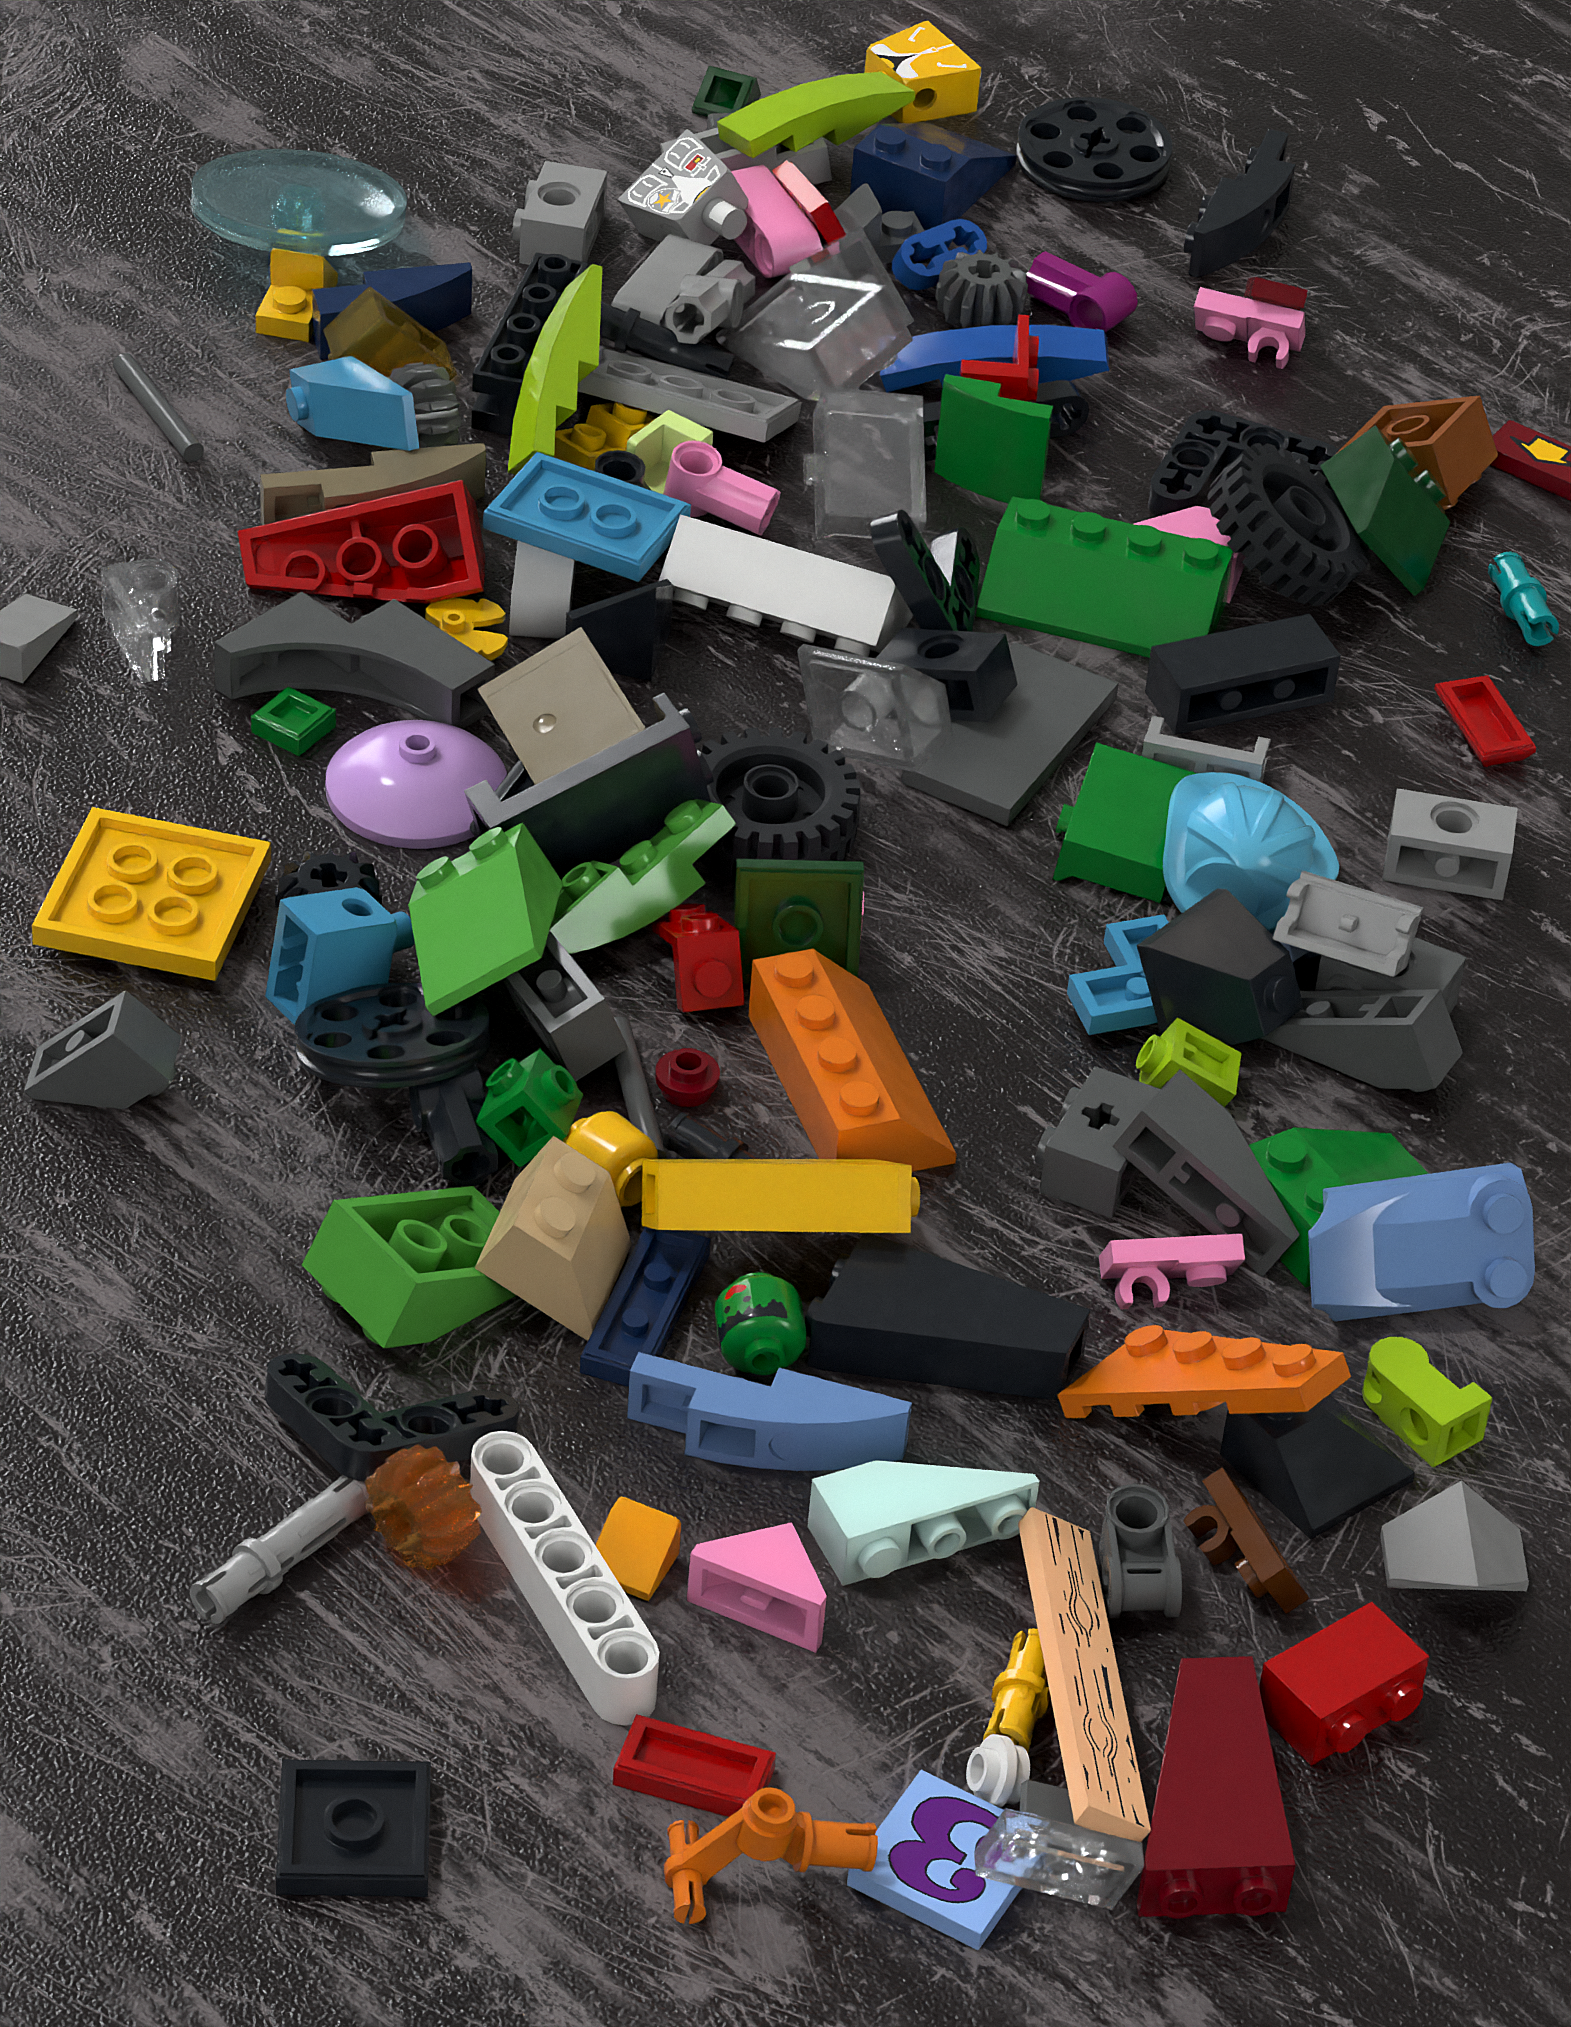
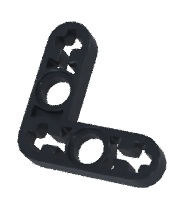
M1212 410L1199 411L1188 418L1152 476L1148 508L1154 516L1159 517L1194 506H1201L1211 490L1212 482L1220 475L1223 468H1226L1246 448L1251 447L1253 444L1260 443L1262 446L1265 444L1275 445L1278 452L1283 448L1292 453L1294 462L1301 458L1310 464V472L1312 474L1319 471L1324 477L1326 476L1320 466L1339 450L1333 445L1320 440ZM1183 464H1195L1201 467L1194 468L1185 466ZM1327 479L1325 485H1326L1329 489H1332V487H1331V485H1330V483H1329V481H1328V479ZM1176 488L1181 489L1176 494H1174Z
M903 509L872 519L871 536L875 550L920 628L973 632L980 562L976 546L968 531L963 527H959L933 536L931 550H929L912 519Z
M296 1353L283 1354L273 1358L267 1364L264 1400L268 1406L339 1473L357 1481H382L471 1458L473 1445L484 1435L497 1431L517 1433L519 1404L513 1397L499 1391L484 1389L469 1391L379 1413L326 1363L316 1357Z

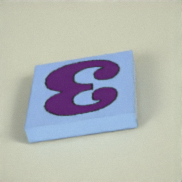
M920 1770L875 1833L878 1836V1847L873 1870L871 1872H864L861 1869H849L847 1885L979 1950L1048 1851L1050 1840L1019 1821L1018 1816Z

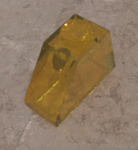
M371 286L323 329L331 351L328 354L329 361L353 356L385 377H390L393 369L403 368L406 364L423 362V365L436 364L437 367H444L449 373V380L457 375L446 343Z

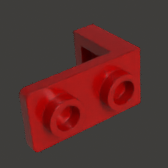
M1018 314L1013 363L961 359L960 377L1000 383V397L1036 402L1039 368H1037L1039 336L1029 335V315Z
M701 903L680 904L670 910L667 916H661L652 922V931L673 947L677 1008L681 1012L744 1005L739 930L719 917V914L705 911V905Z

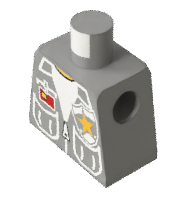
M688 129L617 199L638 232L645 237L660 242L669 234H673L710 246L719 235L729 240L737 238L742 234L747 224V216L744 210L748 206L749 199L728 167Z

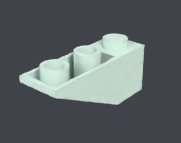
M875 1460L812 1479L808 1528L842 1586L867 1578H880L894 1570L930 1559L946 1558L957 1551L996 1539L1004 1540L1016 1536L1020 1533L1018 1522L1031 1507L1036 1508L1039 1480L1035 1474Z

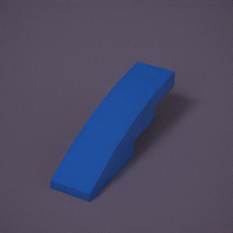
M990 325L937 331L879 344L880 377L886 393L936 379L940 380L943 388L945 374L960 377L961 359L1013 363L1017 325ZM1029 325V335L1039 336L1038 384L1056 380L1072 381L1110 370L1107 337L1104 330L1057 325Z

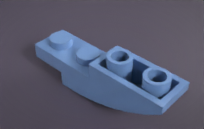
M638 1352L630 1370L627 1418L685 1433L684 1455L759 1469L791 1471L839 1470L852 1468L875 1460L890 1462L902 1460L907 1449L912 1402L778 1368L770 1387L747 1381L743 1378L732 1377L678 1361Z

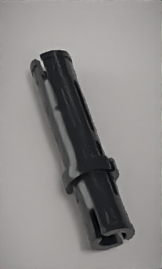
M601 302L600 337L615 342L614 348L623 352L630 348L667 364L728 379L731 372L729 369L733 367L736 358L735 354L726 353L702 342L697 344L678 342L672 330L640 318V311L629 308L626 312Z

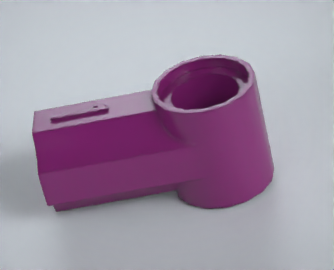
M1046 251L1034 258L1033 264L1026 274L1027 293L1030 294V297L1067 314L1073 327L1100 329L1106 333L1136 310L1138 304L1134 286L1122 274L1109 272L1098 277Z

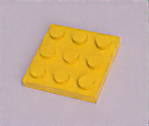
M92 807L32 924L33 945L216 981L270 865L271 842Z

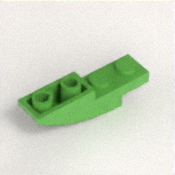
M699 799L686 801L667 815L664 821L666 826L652 839L642 841L626 851L620 859V867L592 860L570 870L561 880L563 885L550 927V931L565 950L572 954L593 949L623 938L654 922L680 905L702 887L705 882L692 864L736 825V822L725 807L721 804Z

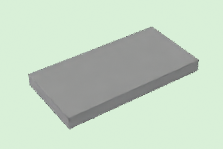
M599 345V366L578 383L577 391L658 414H663L670 410L699 425L764 443L798 421L802 402H799V399Z

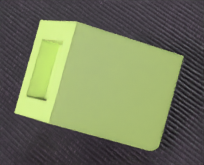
M667 410L630 437L627 441L626 451L637 455L643 460L646 466L644 481L652 491L663 494L674 448L686 441H700L712 446L713 431Z

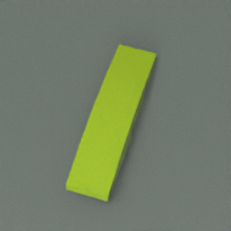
M882 72L845 74L803 83L757 100L717 121L719 139L752 159L779 143L794 152L799 151L821 137L839 146L916 100L915 91Z
M592 264L565 288L541 330L525 370L513 419L508 473L517 475L536 452L554 457L555 429L577 411L578 383L599 366L602 266Z

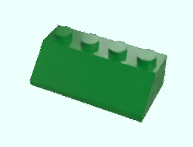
M1012 496L996 531L977 605L976 617L1150 658L1151 646L1214 634L1227 601L1234 552L1229 546L1216 544L1208 539L1190 538L1160 531L1149 525H1134L1104 518L1093 512H1079L1049 505L1037 499H1023Z

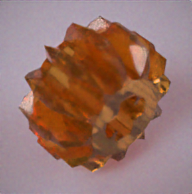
M419 1444L408 1450L406 1448L401 1449L386 1458V1463L379 1466L375 1473L365 1480L369 1497L364 1504L365 1508L375 1518L376 1525L373 1530L382 1533L386 1539L387 1550L389 1552L399 1551L403 1562L408 1567L420 1565L426 1570H430L437 1565L443 1566L458 1557L460 1552L469 1547L471 1541L481 1534L477 1517L482 1513L480 1504L472 1498L470 1492L473 1484L466 1482L460 1475L459 1463L457 1461L447 1463L443 1452L436 1446L425 1449Z

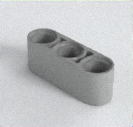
M669 234L618 291L611 306L626 312L629 308H633L641 312L640 318L665 327L666 307L678 299L680 285L685 274L707 275L724 261L723 252L721 249Z
M518 541L511 594L510 636L553 639L565 637L566 613L572 610L576 560Z

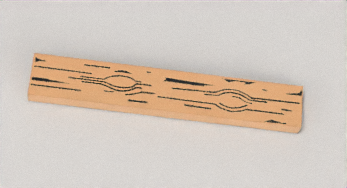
M1031 1507L1018 1522L1074 1823L1129 1846L1137 1847L1149 1834L1151 1828L1090 1531Z

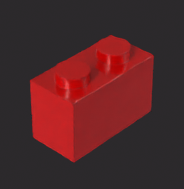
M1370 1602L1263 1663L1259 1690L1266 1722L1311 1766L1336 1751L1338 1753L1348 1752L1357 1746L1367 1733L1389 1720L1394 1722L1401 1721L1417 1708L1423 1698L1422 1688L1430 1656L1373 1602Z

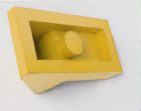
M273 248L270 252L271 285L255 315L256 333L309 342L312 336V289L335 287L338 282V273L322 256Z

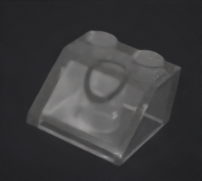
M803 644L797 650L813 742L818 738L828 743V753L838 750L845 758L917 773L953 736L945 684L904 664Z

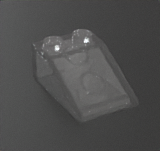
M793 272L786 275L744 310L737 328L724 327L715 335L721 346L804 399L834 405L847 402L856 396L860 390L859 386L875 372L891 366L898 358L897 353L913 341L885 285Z

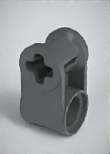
M1135 1483L1122 1485L1113 1490L1107 1498L1098 1553L1102 1571L1101 1585L1107 1618H1119L1122 1611H1163L1166 1618H1177L1180 1615L1182 1604V1574L1179 1557L1175 1554L1169 1507L1166 1499L1157 1490L1147 1485Z

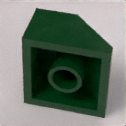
M1375 425L1320 467L1357 534L1415 596L1424 590L1450 524L1449 518L1439 503L1440 500L1446 497V494L1428 469H1425L1420 474L1417 473L1414 468L1419 464L1412 452L1399 437L1390 442Z

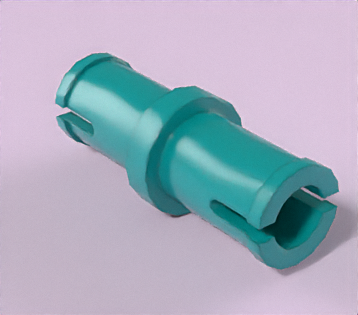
M1509 551L1495 556L1493 559L1499 566L1501 574L1497 567L1491 563L1488 566V574L1501 593L1500 604L1505 614L1511 619L1516 620L1522 630L1525 641L1530 645L1542 646L1550 643L1554 638L1550 635L1546 623L1551 632L1555 634L1559 632V623L1546 604L1547 594L1541 582L1530 576L1523 559L1517 553Z

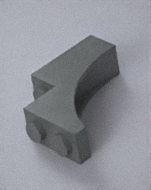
M300 592L214 642L215 689L231 700L256 693L284 690L287 687L292 689L339 691L377 699L400 707L424 720L445 723L460 729L468 727L491 712L479 693L478 688L494 679L495 664L395 599L351 624L305 593Z

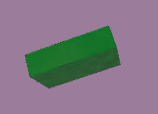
M1096 742L1075 807L1064 804L1056 826V833L1061 834L1063 831L1066 834L1052 880L1060 881L1074 876L1160 903L1166 886L1163 875V854L1170 797L1173 789L1181 779L1198 773Z

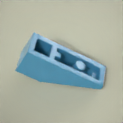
M353 356L289 369L292 388L286 390V403L289 414L293 421L313 435L407 451L419 449L412 393Z

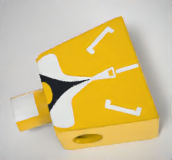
M929 21L921 22L870 44L866 50L864 73L882 72L915 91L916 100L891 114L899 123H916L977 111L981 67Z

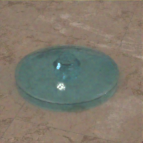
M261 149L229 154L202 166L192 179L190 206L193 215L204 227L232 242L271 252L273 248L318 256H337L371 250L395 239L405 226L407 196L404 189L392 177L377 168L350 158L308 150Z

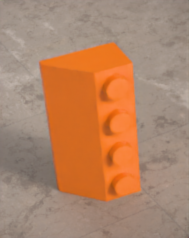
M814 949L753 960L748 1017L818 1158L883 1160L912 1165V1172L956 1163L957 1153L869 985Z

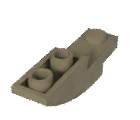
M484 443L427 447L410 451L371 452V466L260 474L261 524L265 525L463 480L472 498L476 501L485 496Z

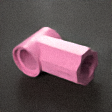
M686 441L677 445L673 450L663 495L691 504L690 517H699L708 512L761 536L770 523L778 505L781 492L722 466L720 453L711 445L700 441Z

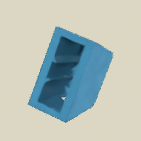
M357 887L281 899L265 997L295 1025L301 1012L320 999L356 987L388 983L393 953L411 948L415 944L411 918L402 911L390 914L366 890Z

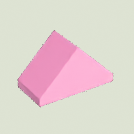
M792 1522L696 1544L690 1554L688 1602L815 1653L822 1644L827 1595Z

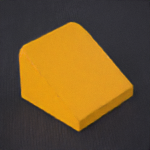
M619 1497L610 1510L595 1546L624 1592L649 1602L679 1555L681 1522L672 1515L626 1497Z

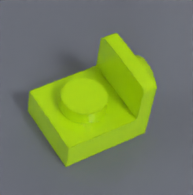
M1177 1017L1160 1037L1152 1035L1141 1048L1136 1060V1068L1141 1070L1139 1082L1161 1089L1180 1069L1219 1104L1225 1107L1236 1095L1241 1052Z

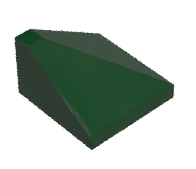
M709 65L691 108L692 113L708 117V114L734 113L756 102L761 95L757 78Z

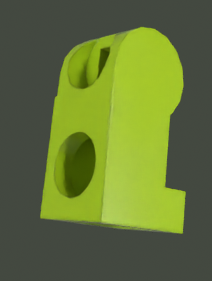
M1387 1337L1376 1342L1371 1348L1362 1388L1363 1400L1385 1425L1431 1467H1436L1483 1440L1492 1397L1480 1386L1472 1382L1459 1389L1429 1363L1427 1352L1420 1344L1411 1339Z

